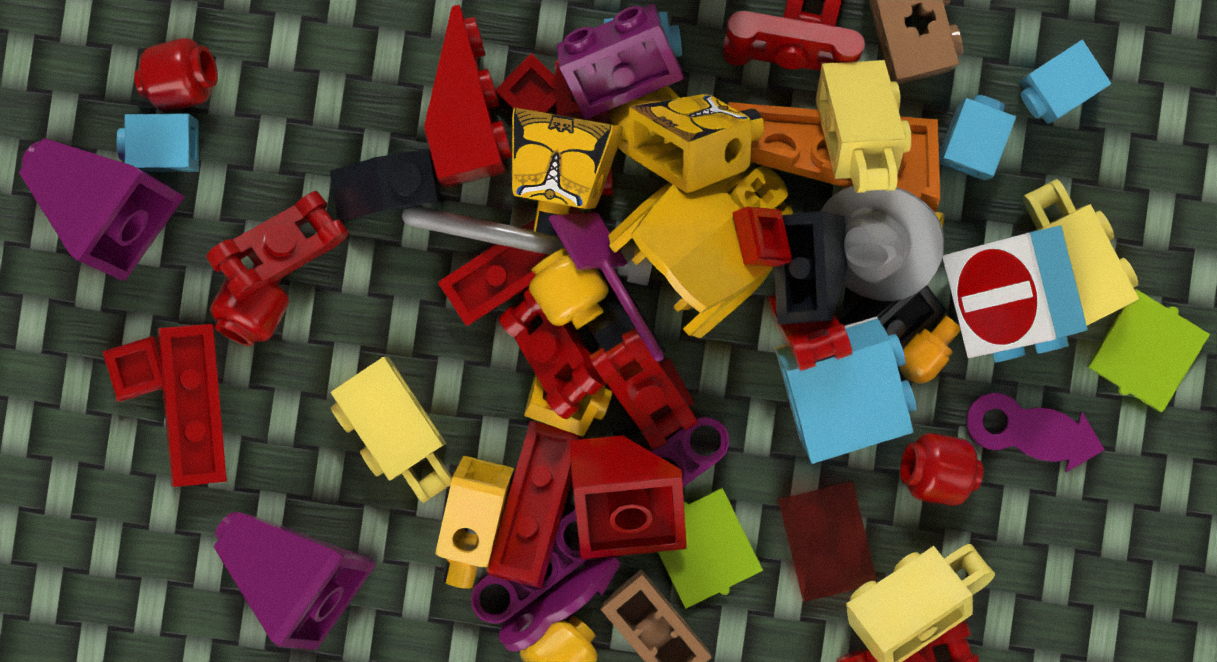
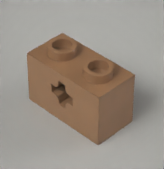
M868 0L883 60H885L891 82L896 81L900 85L951 72L959 65L957 56L963 55V43L957 25L949 26L944 6L949 5L950 0ZM913 11L917 20L926 19L928 23L921 31L920 36L916 27L907 28L905 25Z
M642 569L601 602L602 612L644 662H707L712 658L706 645Z

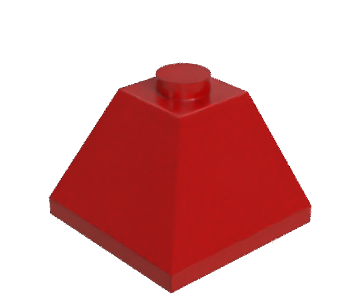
M623 435L569 441L581 560L687 549L683 482L680 468Z

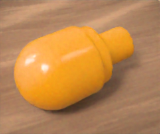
M945 316L932 332L924 329L920 334L917 333L903 349L906 364L899 366L903 376L909 381L919 384L933 380L949 362L950 359L948 357L953 351L948 345L961 331L960 326L951 318Z

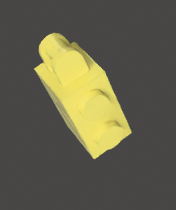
M885 60L822 64L816 104L834 178H851L856 193L874 190L895 191L903 153H908L911 148V129L907 120L901 121L899 114V85L896 81H890Z
M1058 179L1023 195L1025 207L1037 228L1035 231L1062 226L1086 325L1139 299L1134 287L1138 286L1137 276L1130 263L1125 258L1119 259L1113 249L1110 240L1114 239V232L1108 219L1101 211L1095 212L1091 204L1075 209L1066 189ZM1056 203L1062 217L1050 223L1043 209Z
M382 357L330 392L337 402L330 407L334 416L347 433L353 429L356 430L366 447L360 450V453L375 476L378 477L384 473L388 480L391 481L402 474L422 503L427 502L451 485L452 476L435 452L447 443L389 357ZM427 458L434 471L419 480L411 467Z
M972 544L959 548L946 558H943L934 546L921 555L918 552H914L904 557L895 566L892 574L878 583L876 581H869L852 594L850 601L846 603L848 621L878 662H902L973 615V595L988 585L994 578L995 573ZM962 568L969 575L964 580H961L956 574Z

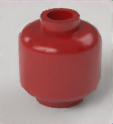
M183 37L146 48L140 57L139 69L135 71L134 81L137 91L143 99L149 100L158 110L169 113L206 102L212 93V87L216 86L218 82V71L215 60L207 47L199 46L192 39Z
M226 277L210 308L212 316L217 321L215 329L232 341L252 347L255 341L265 342L269 340L278 327L290 302L287 293L279 286L282 279L270 282L243 300L237 301L227 288L230 281Z
M926 433L921 435L914 443L908 444L905 448L900 462V477L902 482L907 485L910 494L916 499L955 506L962 504L972 491H976L980 487L983 479V465L980 460H977V453L969 441L953 436Z

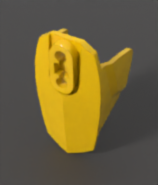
M750 162L746 171L689 193L684 192L669 182L644 201L608 235L609 247L615 253L633 238L637 248L634 258L631 260L637 266L647 258L667 278L672 287L682 297L673 306L677 312L693 308L700 312L683 328L689 336L692 335L697 338L705 336L752 295L773 269V267L744 265L732 213L748 206L780 209L782 215L793 214L791 204L787 206L784 202L788 196L785 183L776 172L768 167L760 166L754 169L753 163Z

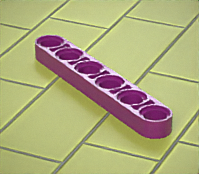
M698 417V424L687 431L682 427L667 439L668 443L655 451H650L659 457H668L676 462L682 472L683 487L717 463L726 454L729 446V434L725 426L718 420L710 417ZM701 425L714 427L720 435L719 448L708 456L695 453L690 445L692 432ZM575 509L561 518L550 556L553 570L551 575L543 581L542 588L492 577L489 574L485 575L475 585L471 595V606L481 620L488 623H501L508 620L588 560H581L580 550L569 547L564 539L565 528L569 523L577 520ZM490 584H499L508 590L510 604L505 611L491 613L483 608L480 602V594L484 587Z

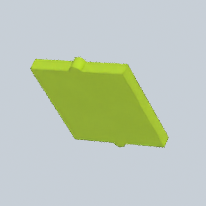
M1135 289L1139 299L1122 308L1087 365V368L1118 386V392L1121 395L1131 394L1155 410L1163 412L1210 334L1179 316V311L1176 307L1166 308Z
M723 488L690 504L684 501L687 549L658 552L685 609L719 592L722 595H727L730 591L729 587L763 571Z

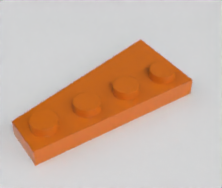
M728 102L729 106L739 112L755 109L763 119L764 134L761 139L751 142L750 162L844 188L853 185L851 178H834L818 109ZM900 116L901 121L907 120L909 122L911 148L908 153H903L897 175V187L914 194L934 212H937L940 202L938 119Z

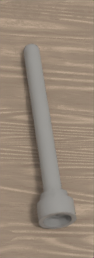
M421 206L405 208L402 213L403 221L412 227L552 255L565 247L559 236L539 233L527 228ZM636 243L634 245L625 244L623 248H620V251L627 264L613 268L618 269V275L627 276V282L648 286L652 263L645 258L636 266L631 259L634 258L637 245Z

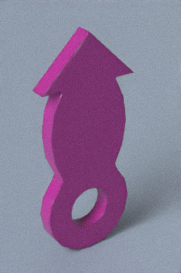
M988 393L979 396L973 401L966 413L965 425L969 436L976 444L992 450H1001L1015 446L1023 454L1038 460L1052 462L1067 460L1064 472L1072 470L1105 450L1082 411H1080L1076 423L1068 415L1054 409L1039 407L1023 409L1013 398L1003 393ZM994 408L1001 410L1007 419L1005 429L997 434L989 433L983 425L985 413Z
M615 556L585 561V568L568 575L548 590L539 601L528 604L509 618L499 633L500 642L508 651L513 652L531 646L545 634L552 624L567 618L579 610L597 592L602 596L621 563ZM531 622V624H530L526 629H524L523 631L520 632V630H521L526 624H528V623Z

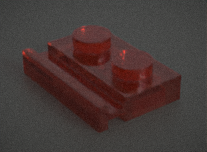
M850 480L832 486L777 498L803 602L855 590L869 581H876L877 583L853 481Z

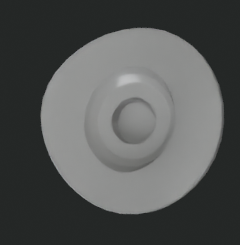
M853 185L835 193L821 211L845 216L846 236L844 251L848 270L843 286L849 290L874 300L896 301L913 296L922 290L936 274L944 253L945 240L943 228L934 211L914 194L896 187L895 191L874 190L856 193Z

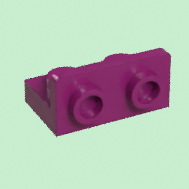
M650 4L643 8L641 6L626 8L619 12L612 21L595 28L582 27L568 34L564 41L557 44L559 68L585 120L684 79L680 64L661 25L660 15L655 4Z

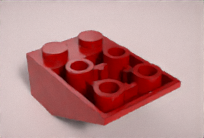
M460 4L451 7L424 124L437 178L445 188L506 173L503 160L512 158L503 122L493 123L490 109L499 107L492 77L490 76L489 69L479 70L476 58L486 56L475 16L465 19Z

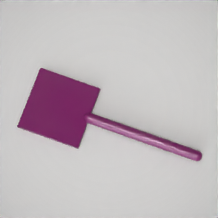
M599 214L551 215L549 221L577 269L601 268L655 361H662L664 358L662 350L613 267L625 266L627 261L620 249L615 253L609 247L608 235L610 232Z

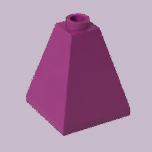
M45 138L35 142L25 151L22 157L23 167L19 171L22 179L69 254L77 261L124 282L185 198L184 195L133 165Z
M241 512L228 514L215 531V537L218 540L213 546L268 637L279 647L317 650L377 565L368 557L254 515Z

